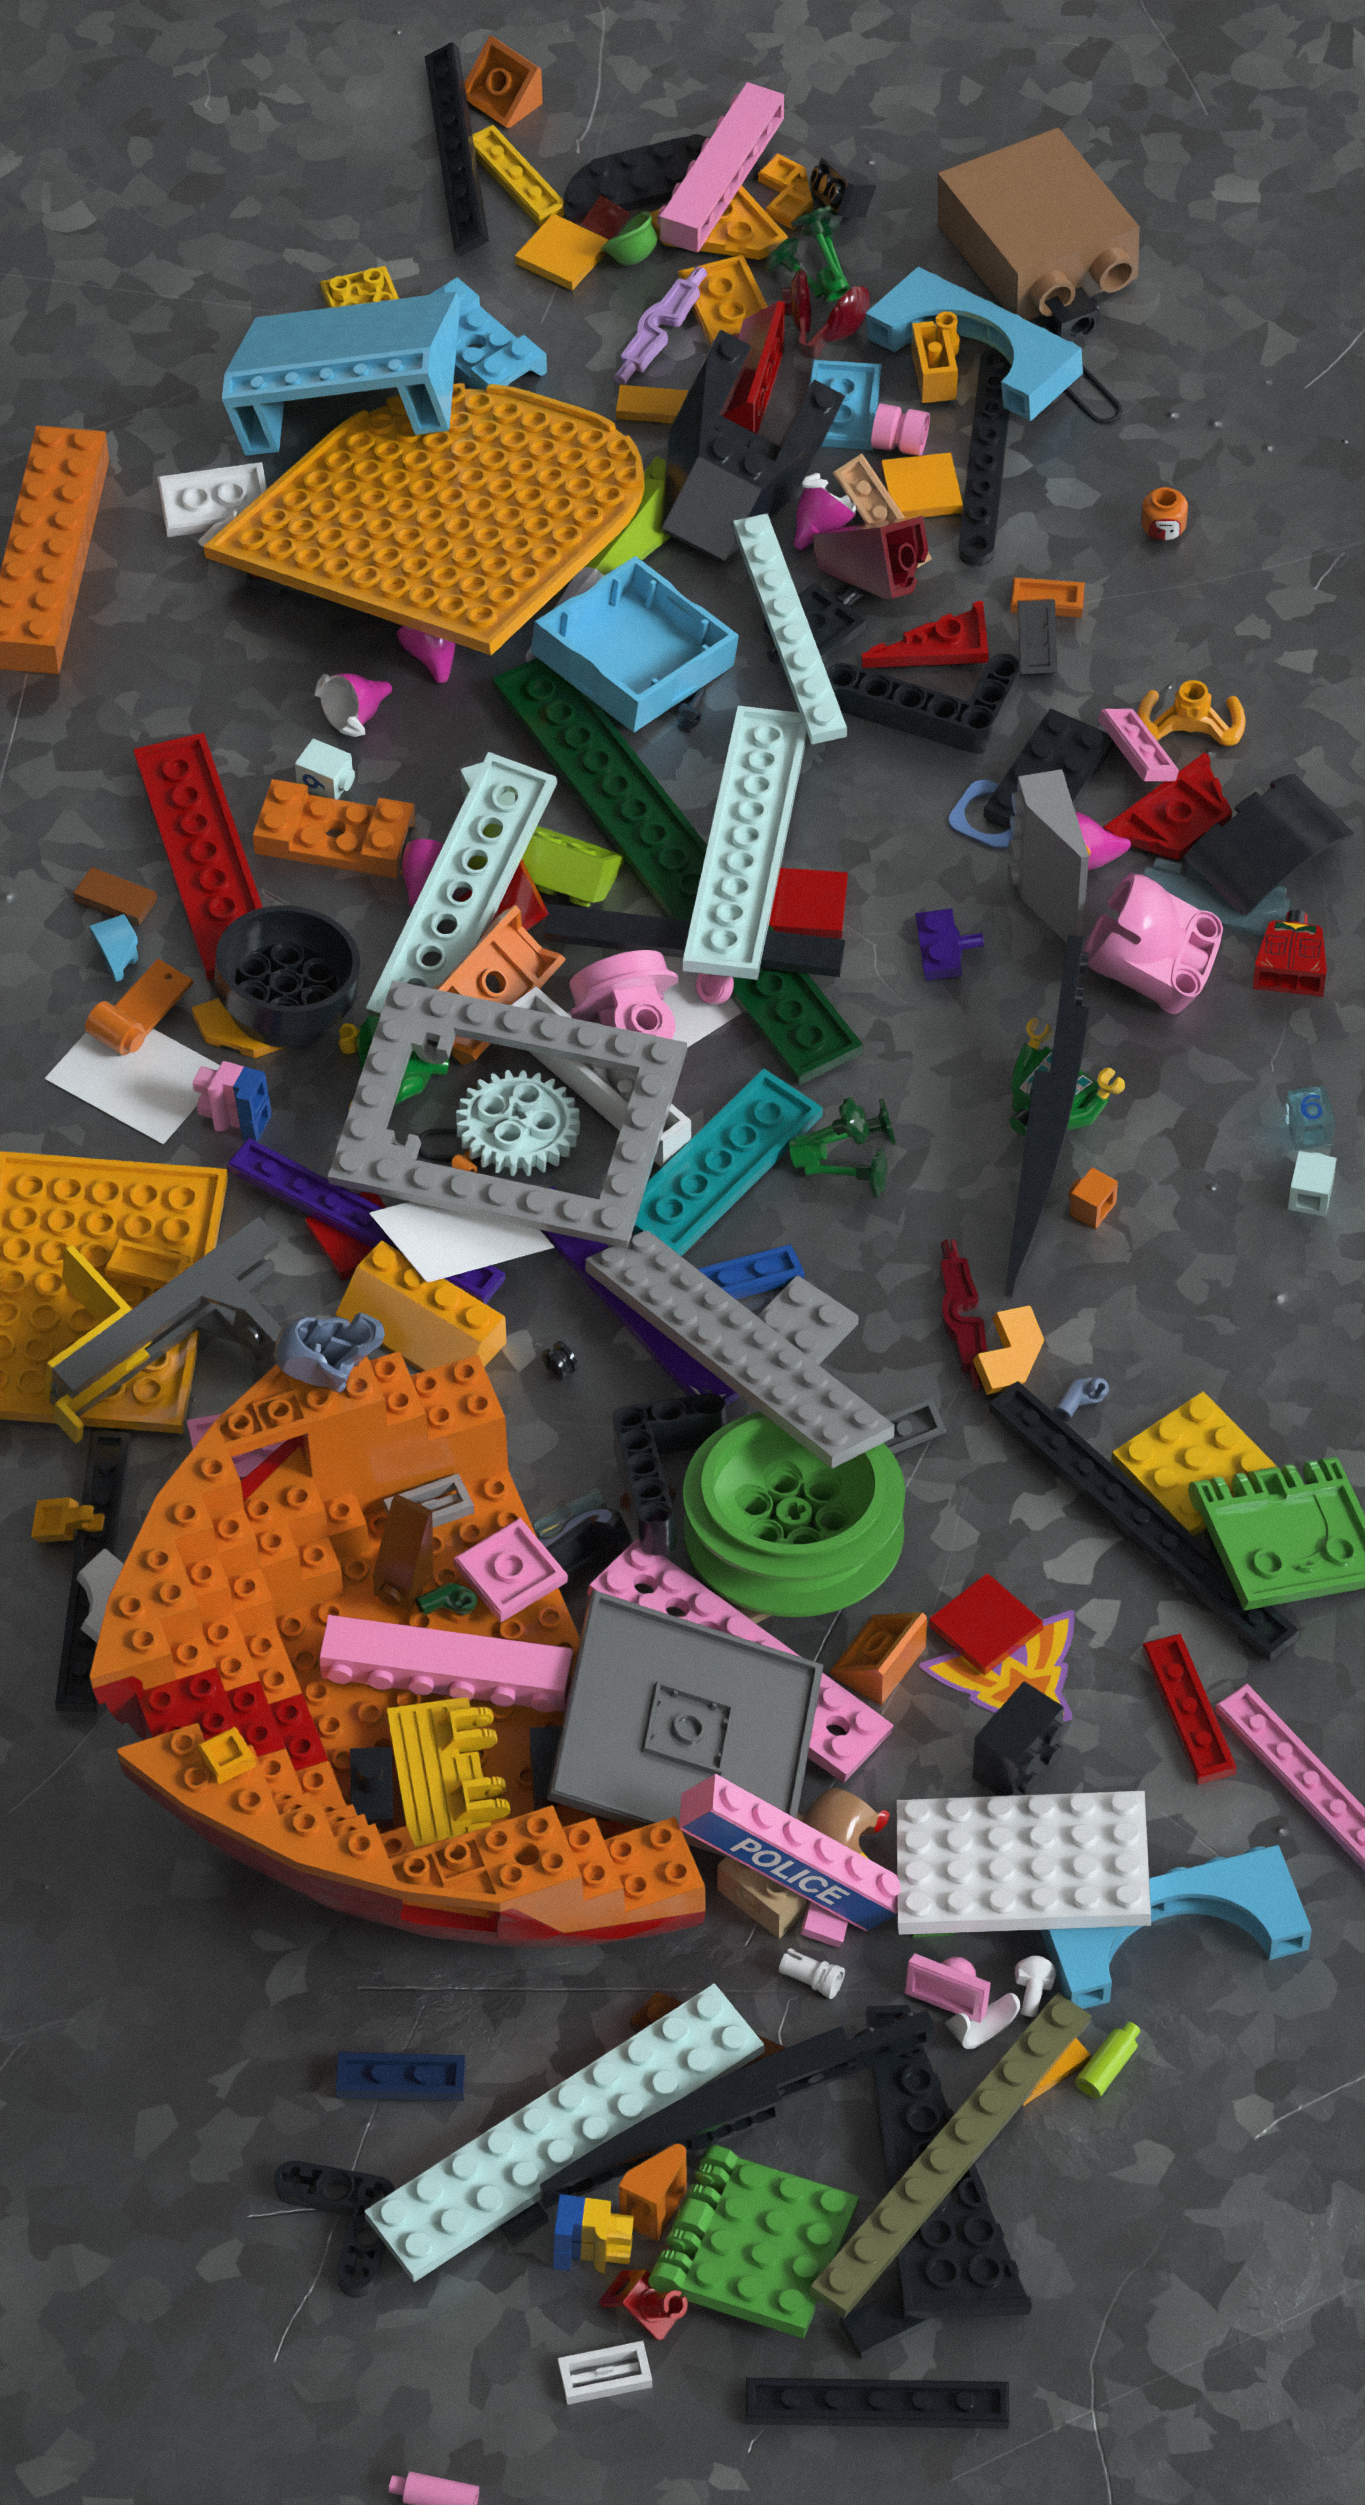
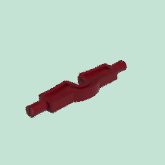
M948 1239L941 1242L944 1260L940 1264V1274L945 1293L941 1312L942 1324L947 1334L956 1343L962 1372H969L972 1390L979 1392L980 1383L981 1391H984V1386L973 1362L977 1354L988 1352L984 1320L981 1317H963L959 1315L978 1307V1293L970 1274L967 1258L959 1257L957 1241L950 1239L949 1247Z

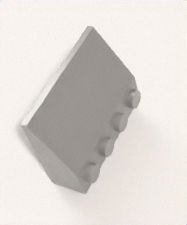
M1062 769L1018 776L1017 792L1012 793V806L1016 816L1010 817L1011 831L1014 839L1009 840V851L1013 862L1008 863L1009 880L1011 885H1017L1021 900L1067 943L1068 935L1083 937L1089 855Z

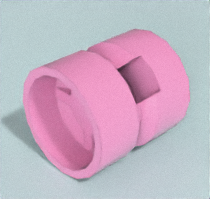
M880 403L873 423L871 447L891 452L897 446L902 454L922 456L929 430V412L909 409L903 414L898 406Z

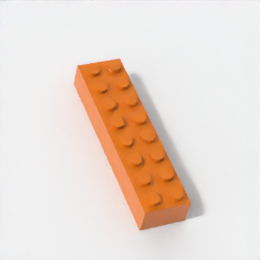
M36 425L0 571V669L49 674L60 673L109 464L106 431Z

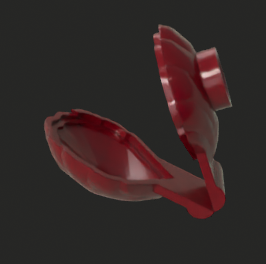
M800 268L792 279L791 287L782 288V299L785 302L784 314L785 316L792 315L795 326L801 333L799 343L802 353L805 357L811 359L818 358L821 355V350L829 342L843 340L855 333L863 324L870 305L868 289L864 288L863 285L852 287L838 300L826 324L808 342L812 314L807 274Z

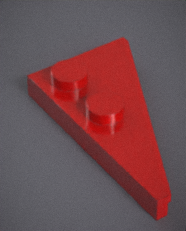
M983 601L972 603V610L956 617L949 613L940 617L936 622H928L903 633V640L887 647L883 642L871 647L869 651L861 654L862 668L988 663L989 652Z

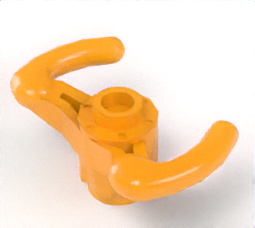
M1197 680L1184 682L1180 686L1179 691L1175 692L1174 704L1154 722H1151L1150 714L1159 699L1157 691L1149 690L1141 700L1137 710V715L1157 741L1171 731L1183 730L1207 733L1224 747L1234 746L1240 741L1246 722L1244 709L1236 696H1229L1226 699V705L1232 717V726L1229 728L1212 709V697L1208 693L1207 686Z

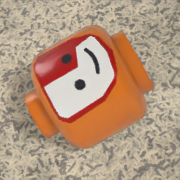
M1168 487L1150 491L1143 499L1141 511V525L1146 534L1154 539L1164 541L1180 536L1187 524L1188 503L1181 492Z

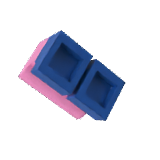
M226 1061L222 1062L218 1071L201 1066L192 1083L194 1092L201 1093L197 1103L198 1114L212 1118L215 1131H224L229 1126L241 1129L244 1141L251 1138L258 1142L272 1117L265 1072Z

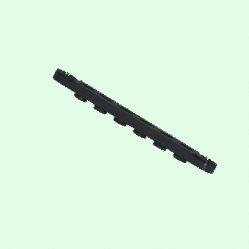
M990 348L983 352L980 357L959 538V557L963 559L964 563L968 562L970 566L972 564H975V566L981 564L983 566L986 562L989 563L990 559H993L1010 416V411L1003 408L1001 381L1007 376L1012 367L1007 358L996 348ZM994 360L996 362L1000 360V363L1004 362L1005 366L994 368L990 366V362L994 363ZM973 543L975 545L979 543V546L983 544V547H986V549L980 552H974L968 548L970 545L973 546Z

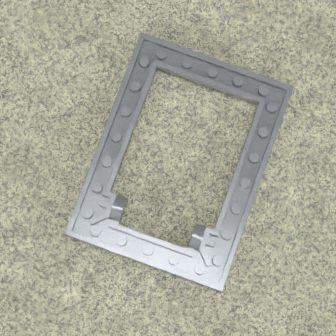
M392 980L328 1174L329 1184L628 1248L685 1060L687 1042ZM460 1036L637 1074L600 1199L416 1160L421 1146L419 1136L409 1134L406 1145H402L396 1141L394 1130L387 1129L411 1052L416 1051V1055L425 1062L442 1064L450 1056L455 1037ZM427 1040L438 1042L437 1047L431 1046Z

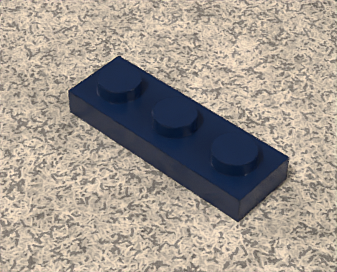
M338 2052L336 2097L464 2101L465 2055Z

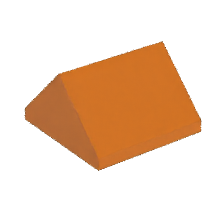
M489 35L464 82L467 101L506 128H510L543 104L541 68L494 36Z
M923 1612L872 1615L829 1673L834 1679L876 1703L883 1705L926 1648L927 1617Z

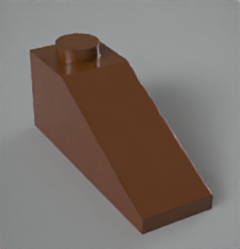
M395 1494L391 1502L373 1573L374 1595L378 1596L382 1602L389 1606H400L410 1611L415 1604V1598L420 1596L433 1575L432 1510Z

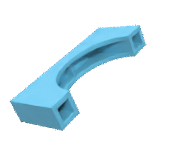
M920 267L912 271L866 312L868 339L893 352L912 342V323L933 321L936 325L935 320L939 313L944 311L954 313L957 316L956 320H958L956 333L959 336L976 339L996 348L1010 362L1012 367L1007 376L1001 381L1003 408L1029 421H1032L1083 374L1082 349L1075 343L1067 341L1049 332L1047 329L1039 327L1021 318L1019 315L1013 314L991 301L985 300L967 291L965 288L959 287L942 279L937 274L930 273Z
M1279 1845L1268 1848L1263 1846L1254 1847L1242 1855L1230 1858L1216 1857L1203 1865L1188 1869L1186 1867H1177L1171 1869L1165 1875L1149 1878L1151 1922L1181 1914L1209 1915L1227 1920L1247 1931L1261 1945L1269 1960L1309 1950L1312 1929ZM1143 1926L1040 1930L1051 1962L1057 1969L1056 1975L1064 1997L1082 2009L1110 2002L1112 1988L1109 1972L1110 1962L1119 1946L1132 1933Z

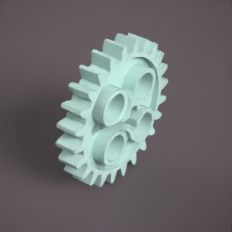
M506 1070L505 1079L501 1080L492 1073L490 1084L479 1079L477 1081V1090L468 1088L466 1098L460 1099L459 1110L456 1112L457 1137H461L462 1149L470 1148L469 1158L474 1159L481 1156V1167L483 1168L490 1163H494L495 1173H499L504 1167H509L510 1175L515 1176L517 1169L523 1168L525 1174L530 1176L531 1167L535 1166L544 1173L546 1172V1162L557 1167L560 1156L568 1158L570 1156V1147H576L577 1135L580 1133V1111L578 1108H574L575 1098H566V1087L554 1090L555 1079L553 1078L542 1083L541 1073H537L532 1079L527 1078L526 1071L522 1070L519 1077L514 1078L512 1073Z

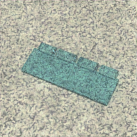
M1156 858L1154 869L1146 867L1144 876L1154 880L1168 893L1200 911L1212 912L1220 919L1222 926L1225 928L1264 936L1269 922L1273 920L1285 921L1286 913L1290 908L1291 900L1285 899L1287 887L1278 885L1249 915L1243 916L1192 865L1188 866L1186 876L1180 875L1182 863Z

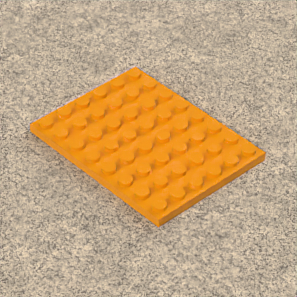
M0 1151V1419L57 1424L53 1420L54 1406L44 1396L47 1362L100 1324L62 1282L64 1249L72 1244L130 1308L133 1309L158 1290L106 1277L105 1267L117 1239L191 1256L193 1265L216 1248L228 1182L227 1169ZM196 1330L81 1415L79 1419L83 1422L84 1426L183 1434L201 1331Z

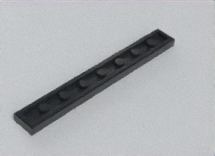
M452 41L426 55L425 64L454 250L462 256L488 242L489 236L459 48Z
M549 904V915L546 916L543 941L630 952L653 950L660 952L663 956L683 958L691 921ZM767 931L760 968L840 977L846 940Z
M91 1431L81 1505L93 1506V1514L103 1513L105 1519L102 1531L90 1532L78 1529L55 1700L56 1711L97 1713L98 1701L95 1698L90 1682V1672L97 1643L81 1630L85 1619L89 1615L90 1603L86 1590L76 1578L79 1572L104 1548L117 1558L132 1442L131 1432Z

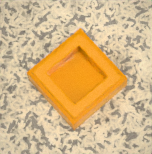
M236 1727L197 1745L200 1757L218 1785L256 1767L255 1758Z

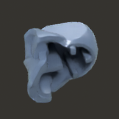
M364 1313L356 1314L351 1323H349L348 1319L340 1317L325 1320L313 1317L295 1319L287 1323L280 1330L274 1348L275 1359L284 1374L318 1387H328L332 1391L340 1393L344 1391L346 1381L353 1368L358 1366L367 1354L382 1344L385 1335L384 1328L379 1320Z

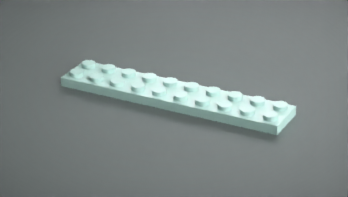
M746 706L737 707L683 956L682 971L758 980L808 735L799 712Z
M714 1983L364 2211L365 2219L411 2280L415 2282L541 2199L540 2184L652 2114L737 2071L764 2053V2044Z

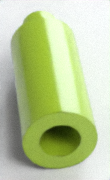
M1128 2021L1122 2029L1114 2028L1075 2079V2084L1081 2092L1090 2098L1100 2099L1138 2048L1135 2039L1141 2031L1136 2024Z

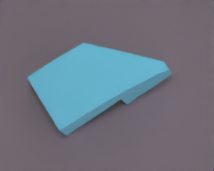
M124 914L89 926L92 939L102 952L106 968L116 982L123 979V969L128 964H135L139 959L136 948L138 944L137 936Z

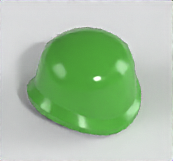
M642 211L637 214L617 237L610 239L600 248L602 252L608 253L623 266H633L646 259L654 250L658 238L651 223L652 216L650 213Z

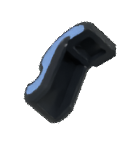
M594 1508L571 1518L555 1536L542 1537L539 1541L567 1573L569 1578L606 1551L611 1555H621L633 1543V1538L619 1511L611 1508Z

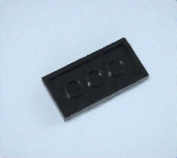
M1050 708L985 805L983 817L1011 828L1010 817L1016 816L1012 806V793L1017 792L1018 776L1061 769L1074 807L1114 747L1115 742L1107 732Z

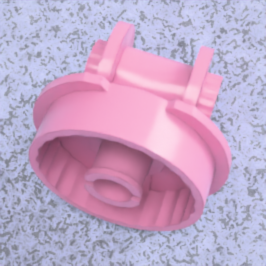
M653 950L625 952L602 959L585 967L570 980L569 986L576 1006L570 1011L571 1017L573 1019L592 1023L599 1022L602 1025L672 1039L675 1033V1019L670 1008L663 1001V993L670 986L678 983V976L673 971L667 969L663 955Z

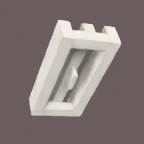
M643 2341L558 2358V2367L561 2373L567 2405L652 2388V2377ZM638 2358V2362L615 2367L607 2366L598 2368L596 2371L570 2375V2371Z

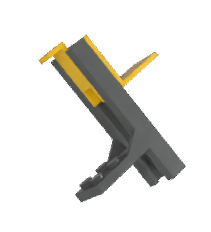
M258 1216L133 1309L130 1308L72 1244L64 1249L62 1282L100 1324L47 1362L44 1396L54 1406L53 1420L74 1443L79 1442L83 1439L84 1424L79 1419L81 1415L196 1330L241 1344L240 1347L245 1357L251 1363L255 1364L257 1362L267 1373L277 1364L274 1348L282 1328L248 1291L274 1273L275 1263L271 1259L266 1260L264 1257L278 1247L279 1237Z

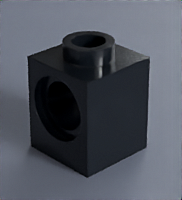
M1082 287L1075 289L1074 300L1069 305L1064 306L1058 296L1045 301L1052 311V316L1044 315V324L1051 333L1067 341L1077 339V335H1088L1097 331V321L1100 317L1099 306L1095 299L1089 298Z

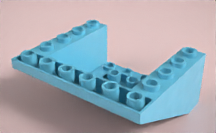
M457 292L256 317L225 371L222 401L245 456L279 452L284 401L393 387L398 388L415 435L449 431L460 299Z

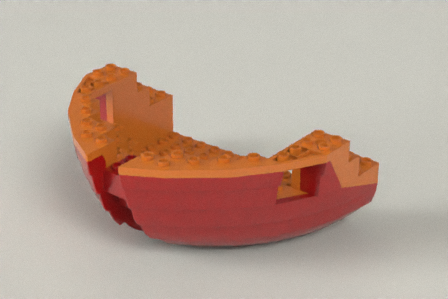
M400 1351L369 1360L366 1355L359 1365L350 1372L346 1381V1387L340 1393L334 1392L328 1387H318L284 1374L277 1364L272 1367L216 1419L157 1494L108 1597L90 1672V1682L99 1705L106 1703L108 1710L121 1724L129 1723L138 1737L143 1739V1741L116 1749L118 1760L125 1776L138 1785L152 1800L210 1844L235 1860L332 1910L426 1937L515 1948L591 1946L663 1935L702 1925L705 1919V1885L684 1835L679 1829L676 1817L641 1828H634L616 1821H603L597 1815L559 1804L555 1809L551 1805L534 1811L530 1763V1728L562 1726L565 1712H540L532 1707L519 1705L503 1707L490 1701L469 1700L470 1708L485 1706L492 1709L493 1722L482 1728L478 1727L475 1729H493V1731H496L498 1739L497 1744L491 1748L477 1750L482 1775L489 1778L492 1776L502 1777L507 1788L505 1789L506 1792L499 1796L469 1802L502 1798L509 1802L511 1810L510 1814L503 1818L484 1821L491 1822V1826L415 1848L409 1830L405 1826L393 1749L394 1827L377 1828L375 1823L368 1825L364 1814L357 1816L355 1808L351 1804L350 1748L392 1747L387 1720V1708L454 1698L433 1693L418 1695L410 1690L397 1688L383 1690L368 1684L354 1682L339 1684L329 1679L321 1678L320 1653L328 1615L573 1649V1670L580 1638L559 1588L505 1621L500 1622L454 1566V1558L519 1518L523 1520L536 1536L508 1469L505 1415L479 1354L413 1375L409 1374ZM285 1441L240 1481L231 1457ZM459 1473L474 1504V1514L433 1528V1575L420 1596L445 1583L451 1582L469 1588L476 1594L478 1601L475 1609L468 1614H459L441 1608L426 1616H422L416 1602L410 1611L400 1606L392 1607L385 1604L378 1596L374 1595L373 1579L388 1514L384 1510L383 1500L393 1497L395 1494H401ZM454 1490L452 1492L440 1495L432 1499L438 1500L449 1495L457 1493V1491ZM236 1727L253 1754L256 1767L218 1785L200 1757L197 1745Z

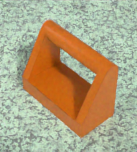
M674 2144L626 2172L619 2184V2211L622 2215L634 2216L633 2231L658 2242L687 2192L686 2148L681 2144Z

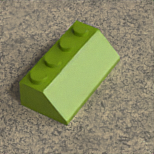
M489 824L484 828L482 834L488 838H495L501 834L503 828L498 824ZM538 825L522 857L539 892L556 895L558 891L570 895V902L590 907L591 903L605 899L625 863L624 856L619 852ZM477 855L468 861L467 866L471 869L479 870L485 867L488 860L484 856Z

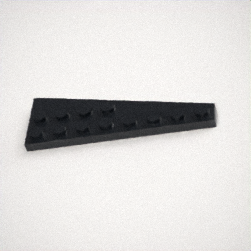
M909 2005L867 2006L865 2012L866 2027L879 2029L892 2024L899 2016L911 2012ZM926 2046L871 2066L887 2194L954 2116L952 2108L949 2109L942 2093V2084L937 2073H934L925 2052ZM973 2163L895 2257L903 2320L1030 2315L1032 2308L1030 2296L1027 2297L1018 2276L1020 2272L1015 2260L1012 2261L1003 2240L1005 2236L1000 2223H996L988 2204V2194L975 2163Z

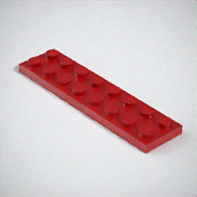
M203 732L133 749L206 980L214 979L216 950L223 932L240 916L263 908Z

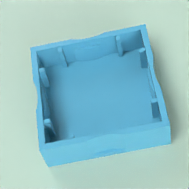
M634 556L600 578L588 591L568 599L534 622L530 652L634 733L733 667L739 635L703 607L685 598L676 590L672 583L638 557Z

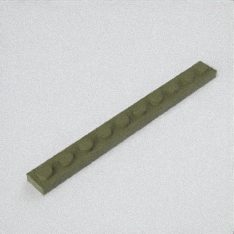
M1057 1992L813 2282L809 2294L844 2319L1028 2099L1076 2038L1078 2039L1088 2027L1092 2015Z

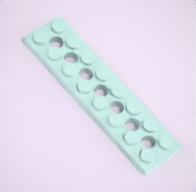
M487 753L366 1006L367 1014L380 1018L392 980L412 985L422 984L432 989L435 985L440 984L480 941V936L490 926L557 785L556 776L496 754ZM505 792H513L518 796V799L513 805L503 806L497 802L499 796ZM489 824H498L503 828L501 834L495 838H488L482 832ZM480 855L487 858V864L482 869L473 870L467 866L468 861L474 856ZM466 887L472 891V896L467 901L457 902L452 898L454 891L458 888ZM450 919L457 923L456 929L450 934H441L437 931L438 924L443 920ZM428 952H438L442 956L441 961L435 966H425L421 963L422 957Z

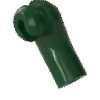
M451 1582L445 1583L415 1598L417 1608L422 1616H426L441 1608L459 1614H468L475 1609L478 1601L476 1594L472 1590Z

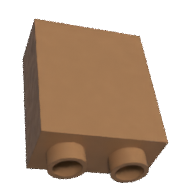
M1059 127L938 173V225L1005 310L1017 314L1027 321L1041 315L1052 316L1051 309L1045 303L1046 300L1058 296L1063 306H1066L1074 300L1075 289L1082 287L1090 297L1103 291L1108 293L1119 291L1127 286L1131 280L1138 278L1140 226Z

